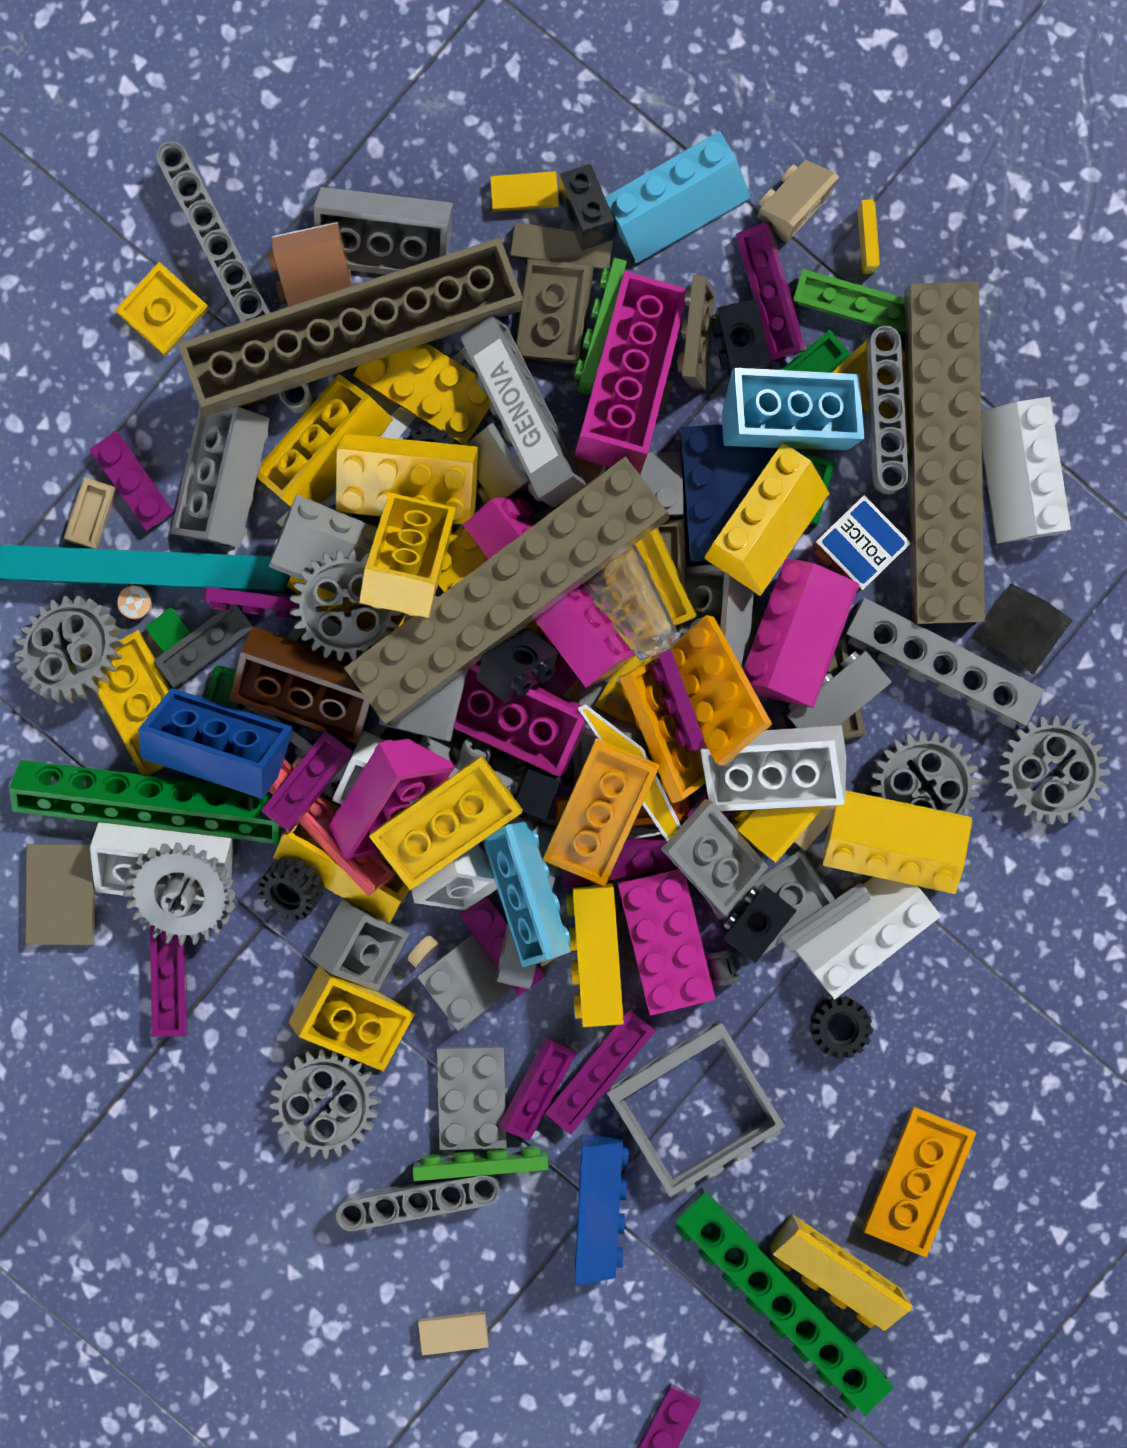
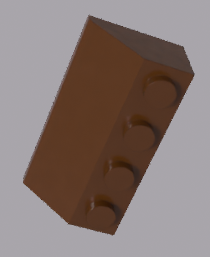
M252 627L240 653L230 701L321 732L326 731L330 735L356 744L359 742L371 707L369 701L344 669L353 662L352 660L342 658L341 661H338L337 655L332 653L326 658L323 655V650L316 649L313 651L311 646Z

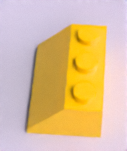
M825 806L735 810L730 823L756 849L776 863Z

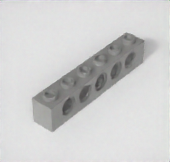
M866 598L859 601L842 635L849 639L847 644L861 652L869 649L879 654L877 657L878 661L893 668L898 664L908 669L907 675L919 682L925 683L926 679L936 683L938 685L936 690L951 698H955L957 694L968 700L966 704L968 707L983 714L988 710L998 715L996 718L997 722L1012 729L1016 725L1027 726L1044 692V689ZM877 626H883L888 630L889 640L886 644H880L875 640L874 630ZM907 641L917 644L919 654L916 659H909L905 656L903 648ZM938 656L944 657L949 665L948 671L944 675L938 674L933 666L934 660ZM968 671L976 674L978 678V685L974 690L968 689L963 682L964 675ZM997 687L1004 688L1008 694V699L1003 705L997 704L994 700L993 693Z

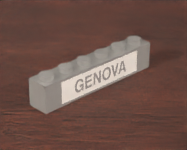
M494 315L489 316L460 337L466 348L463 351V355L470 366L475 368L478 376L475 377L476 382L481 390L488 394L491 400L488 406L496 419L501 420L504 426L501 432L506 442L511 447H514L517 453L515 457L516 464L524 474L528 475L531 481L528 484L531 494L538 502L542 500L554 508L587 485L508 327Z

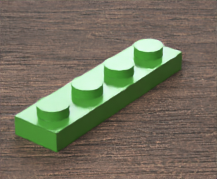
M614 258L611 269L604 267L599 287L605 289L602 299H595L591 318L597 319L594 330L587 328L582 348L588 349L586 360L579 359L574 379L580 380L577 392L587 395L591 393L627 263L625 260Z
M802 269L792 301L793 304L875 328L891 326L900 335L905 336L903 297Z
M528 1146L520 1148L521 1153L507 1154V1149H493L487 1151L486 1156H474L473 1152H459L453 1154L454 1158L440 1159L438 1154L424 1155L420 1157V1161H415L413 1178L414 1181L549 1170L548 1150L541 1151L539 1146Z

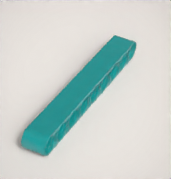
M0 545V580L183 589L210 587L233 591L287 593L289 588L286 585L290 575L269 567L272 556Z

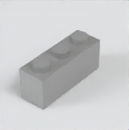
M855 651L840 663L844 668L835 677L830 673L825 676L814 709L791 703L788 708L792 712L787 715V718L795 728L839 726L891 684L892 681L867 651L860 656Z

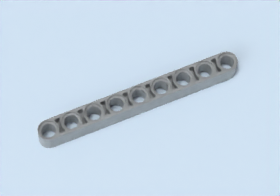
M169 141L163 143L157 151L156 158L240 322L271 313L188 153L177 142ZM174 155L182 156L180 164L174 167L167 166L169 158ZM187 185H197V190L193 195H182L183 189ZM210 213L213 215L208 225L200 226L197 224L202 214ZM221 242L228 244L224 254H213V248L216 244ZM236 271L243 273V279L240 283L236 285L228 284L230 274ZM249 301H257L259 303L257 311L253 314L243 313V307ZM308 383L278 393L282 402L294 413L306 412L313 403V394ZM293 389H303L305 391L303 400L298 403L289 402L288 397Z

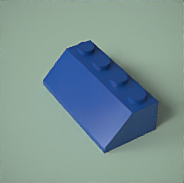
M174 688L170 689L138 729L141 759L263 799L278 778L293 732L291 726Z
M582 1134L575 1254V1284L577 1285L614 1279L616 1277V1268H622L623 1247H617L618 1234H624L625 1214L619 1213L620 1200H626L627 1180H621V1167H628L629 1146H623L622 1136Z

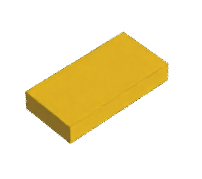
M556 171L490 176L493 212L559 207Z
M874 199L862 200L857 208L862 274H874L880 265L876 206Z

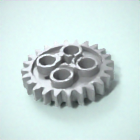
M340 549L336 551V559L331 560L326 553H323L324 564L319 565L316 561L311 560L314 571L310 573L301 570L302 576L306 579L305 583L294 582L293 584L295 588L301 591L300 595L290 596L291 601L299 604V607L290 610L291 615L301 616V619L294 624L295 629L306 628L301 639L305 641L313 638L314 640L311 645L313 651L321 645L324 646L323 655L326 658L334 650L336 651L338 661L342 660L344 652H349L352 661H354L357 651L361 650L362 653H365L369 650V646H374L379 642L378 639L380 637L385 638L389 635L386 631L388 627L398 628V624L391 618L392 616L401 615L402 612L385 608L378 609L371 605H355L350 607L349 613H344L342 608H333L322 612L315 610L320 605H340L344 597H348L352 603L360 601V595L355 594L351 587L356 578L364 577L365 566L369 557L368 553H365L360 560L356 559V553L353 549H351L348 558H344ZM323 582H331L336 586V593L330 599H323L317 595V589ZM369 611L374 614L375 620L370 627L361 628L356 624V618L361 612ZM336 616L341 620V626L336 632L328 633L322 629V622L326 617Z
M64 596L62 605L51 600L50 610L47 611L43 607H39L41 616L38 619L34 616L28 617L33 625L31 628H21L27 636L26 639H18L16 643L23 647V650L15 653V656L22 661L16 668L24 673L21 679L29 684V688L35 693H40L39 695L47 700L52 697L58 703H61L64 697L71 703H74L76 694L83 699H87V689L91 688L98 693L99 687L97 683L100 680L105 683L110 682L105 674L107 671H117V668L111 663L112 660L122 659V656L115 649L123 646V642L116 637L121 633V630L114 625L116 619L108 614V611L102 605L98 606L90 598L85 601L80 596H76L73 602L67 596ZM84 624L83 628L76 633L78 627ZM53 637L51 643L46 646L47 641ZM92 653L91 658L84 662L87 655ZM62 665L59 673L54 675L56 669Z
M1052 716L1048 725L1044 717H1039L1037 719V727L1031 721L1028 722L1027 726H1025L1026 733L1020 729L1013 731L1018 739L1017 741L1005 740L1006 745L1011 750L1010 752L999 753L1007 761L1006 764L997 766L998 770L1006 772V776L1000 778L998 783H1008L1009 788L1002 794L1003 796L1014 795L1015 798L1010 806L1015 808L1023 805L1021 810L1022 816H1028L1034 811L1033 821L1040 822L1045 815L1047 824H1054L1057 815L1061 823H1068V813L1074 819L1081 818L1079 808L1085 811L1092 810L1088 802L1089 799L1100 801L1101 798L1095 792V789L1106 788L1107 785L1099 781V776L1107 775L1109 771L1100 769L1099 764L1104 763L1108 759L1107 757L1097 756L1096 753L1103 745H1092L1090 743L1095 736L1094 733L1082 735L1084 724H1078L1072 729L1071 718H1065L1060 725L1059 717ZM1052 737L1056 738L1060 743V751L1055 756L1051 755L1047 750V742ZM1071 749L1075 751V754L1070 759L1065 760L1055 769L1057 776H1047L1034 791H1031V785L1049 773L1050 768L1048 764H1058ZM1028 759L1034 762L1036 766L1035 774L1031 778L1025 777L1022 773V765ZM1075 762H1078L1083 769L1082 776L1078 780H1074L1069 772L1071 765ZM1051 784L1058 790V798L1053 803L1048 802L1045 798V789Z
M919 730L917 739L914 740L907 732L905 733L906 743L901 744L898 740L893 739L895 750L890 751L883 748L882 751L887 756L886 760L875 759L874 761L881 767L880 772H871L870 774L873 778L879 780L877 784L870 786L871 791L880 794L877 797L912 805L916 801L924 799L927 800L928 808L964 816L966 815L962 811L965 808L975 809V806L969 802V798L979 797L980 794L971 789V786L980 783V779L970 774L975 772L978 767L975 764H966L972 755L969 752L959 754L963 747L960 742L950 747L951 737L947 734L939 741L937 731L933 730L929 739H927L924 731ZM935 753L937 756L936 765L931 769H923V757L926 754ZM908 760H912L920 774L929 781L930 789L942 803L941 809H937L929 794L920 788L922 786L921 782L907 765ZM907 772L909 774L908 784L903 788H896L894 786L895 776L898 773ZM946 781H954L956 785L954 793L950 796H942L940 793L942 784Z
M323 1047L320 1049L318 1057H315L312 1050H308L306 1052V1061L297 1055L294 1058L296 1068L288 1064L285 1065L283 1070L288 1077L279 1075L276 1077L275 1081L282 1088L272 1089L270 1094L279 1098V1100L272 1102L269 1108L279 1110V1113L271 1120L272 1122L283 1123V1126L277 1133L278 1135L286 1132L290 1134L286 1142L287 1145L298 1141V1153H301L307 1146L310 1147V1156L312 1158L319 1149L322 1150L324 1158L328 1159L331 1149H334L339 1157L342 1156L343 1145H346L348 1149L353 1151L356 1147L354 1138L364 1142L366 1135L362 1129L371 1131L374 1127L367 1118H376L379 1113L375 1109L370 1108V1106L378 1104L380 1098L370 1096V1093L376 1090L378 1086L377 1084H367L366 1082L372 1074L371 1071L363 1074L359 1072L363 1063L358 1062L353 1066L350 1064L351 1058L339 1059V1053L333 1052L331 1057H328L326 1049ZM320 1071L329 1073L332 1078V1085L328 1087L318 1085L315 1078L316 1073ZM341 1080H344L346 1085L335 1095L329 1107H324L309 1125H305L304 1120L316 1109L321 1101L320 1099H325ZM344 1094L354 1096L357 1101V1107L351 1110L345 1109L340 1103V1096ZM297 1096L306 1098L309 1102V1110L304 1112L298 1111L293 1105V1098ZM321 1119L331 1121L334 1125V1132L331 1134L320 1132L317 1126L318 1121Z

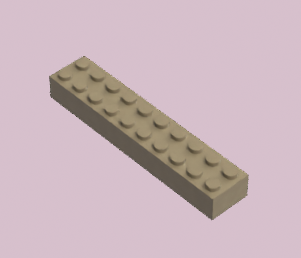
M499 237L178 343V347L204 418L473 328L491 315L500 319L521 311L524 299Z
M979 282L911 283L904 290L909 542L911 543L909 545L911 622L915 624L985 622Z
M625 456L435 599L429 618L421 616L411 617L344 669L386 725L393 726L479 662L483 654L507 641L669 519L668 512Z

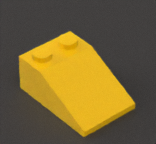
M319 965L288 1022L298 1037L384 1072L415 1013L385 995L335 976Z

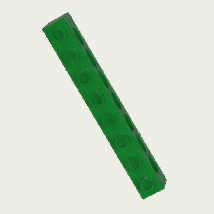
M20 760L9 787L12 812L279 844L283 830L282 827L261 811L273 796L269 791L261 799L214 783Z
M703 1187L674 1213L675 1222L677 1223L674 1227L676 1231L687 1242L693 1239L701 1247L698 1253L710 1266L716 1263L724 1271L721 1276L732 1289L737 1290L739 1287L748 1296L745 1299L747 1304L758 1315L763 1311L771 1319L768 1323L769 1326L780 1338L783 1339L787 1336L795 1344L792 1349L802 1361L807 1363L811 1360L818 1367L816 1371L818 1377L828 1387L834 1384L842 1392L839 1397L851 1411L857 1408L866 1416L894 1388L889 1377L773 1261V1258ZM708 1223L716 1224L719 1227L718 1233L713 1237L703 1236L701 1229L704 1225ZM736 1247L742 1250L741 1257L736 1261H729L724 1257L726 1251L730 1248ZM754 1272H762L766 1275L763 1283L759 1285L750 1284L748 1279ZM778 1296L789 1298L788 1305L783 1309L772 1307L773 1300ZM803 1320L812 1322V1328L806 1333H799L795 1330L797 1324ZM834 1345L836 1350L830 1357H822L819 1355V1352L823 1346ZM849 1369L859 1371L858 1377L853 1381L843 1379L844 1373Z

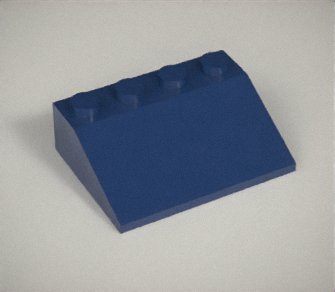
M723 425L681 427L679 431V444L683 477L688 565L710 564L704 557L778 448L724 446Z

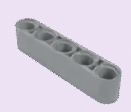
M881 326L874 330L866 342L872 477L874 487L879 493L892 495L904 487L908 480L901 339L897 330L891 326ZM878 337L888 339L891 350L886 352L879 350L875 344V339ZM881 370L889 372L892 375V384L883 385L877 378V372ZM884 403L891 405L895 412L894 418L887 419L882 417L879 413V405ZM882 437H890L895 441V452H887L881 447ZM885 470H892L896 473L898 477L896 486H889L883 481L882 475Z
M530 822L531 827L537 832L539 838L538 849L541 859H543L556 826L541 822L537 824ZM545 862L549 869L550 878L548 881L552 890L557 866ZM507 923L496 982L530 989L536 964L522 967L509 924Z
M496 1174L434 1179L355 1193L346 1196L342 1200L336 1212V1220L342 1229L357 1231L483 1207L492 1204L497 1199L500 1180ZM481 1180H487L493 1185L494 1190L487 1195L481 1194L476 1190L475 1184ZM453 1186L459 1190L461 1197L455 1201H450L444 1197L442 1191L446 1187ZM414 1193H421L427 1198L428 1203L423 1207H416L411 1203L410 1196ZM382 1199L390 1200L394 1205V1211L391 1213L381 1212L377 1207V1202ZM349 1205L356 1206L361 1212V1217L356 1220L348 1218L345 1215L344 1208Z

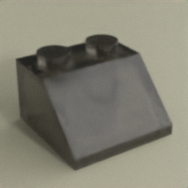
M1009 584L985 617V622L979 625L971 638L1023 676H1029L1036 672L1073 620L1046 600L1020 587Z

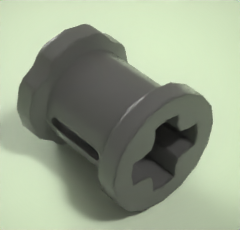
M733 947L704 953L705 958L710 963L713 987L729 985L741 980L740 975L735 972L732 959Z

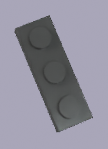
M230 604L229 610H221L156 658L154 662L172 687L176 688L247 636L254 626L245 613L242 612L239 605Z

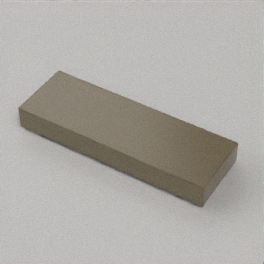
M515 223L510 257L521 260L537 259L592 264L594 270L603 271L604 267L609 268L613 240L581 250L572 230Z

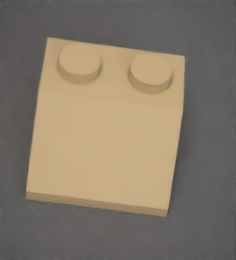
M804 160L799 167L793 164L782 176L781 181L784 183L776 192L770 189L759 201L758 204L761 208L757 218L762 222L770 223L772 231L787 244L831 196L839 176L835 172L808 160Z

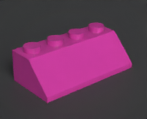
M789 558L784 560L743 669L756 695L814 709L859 587L856 581L815 563Z
M409 739L385 740L379 743L328 826L344 858L349 859L381 853L369 837L370 833L445 781L455 768L453 763Z

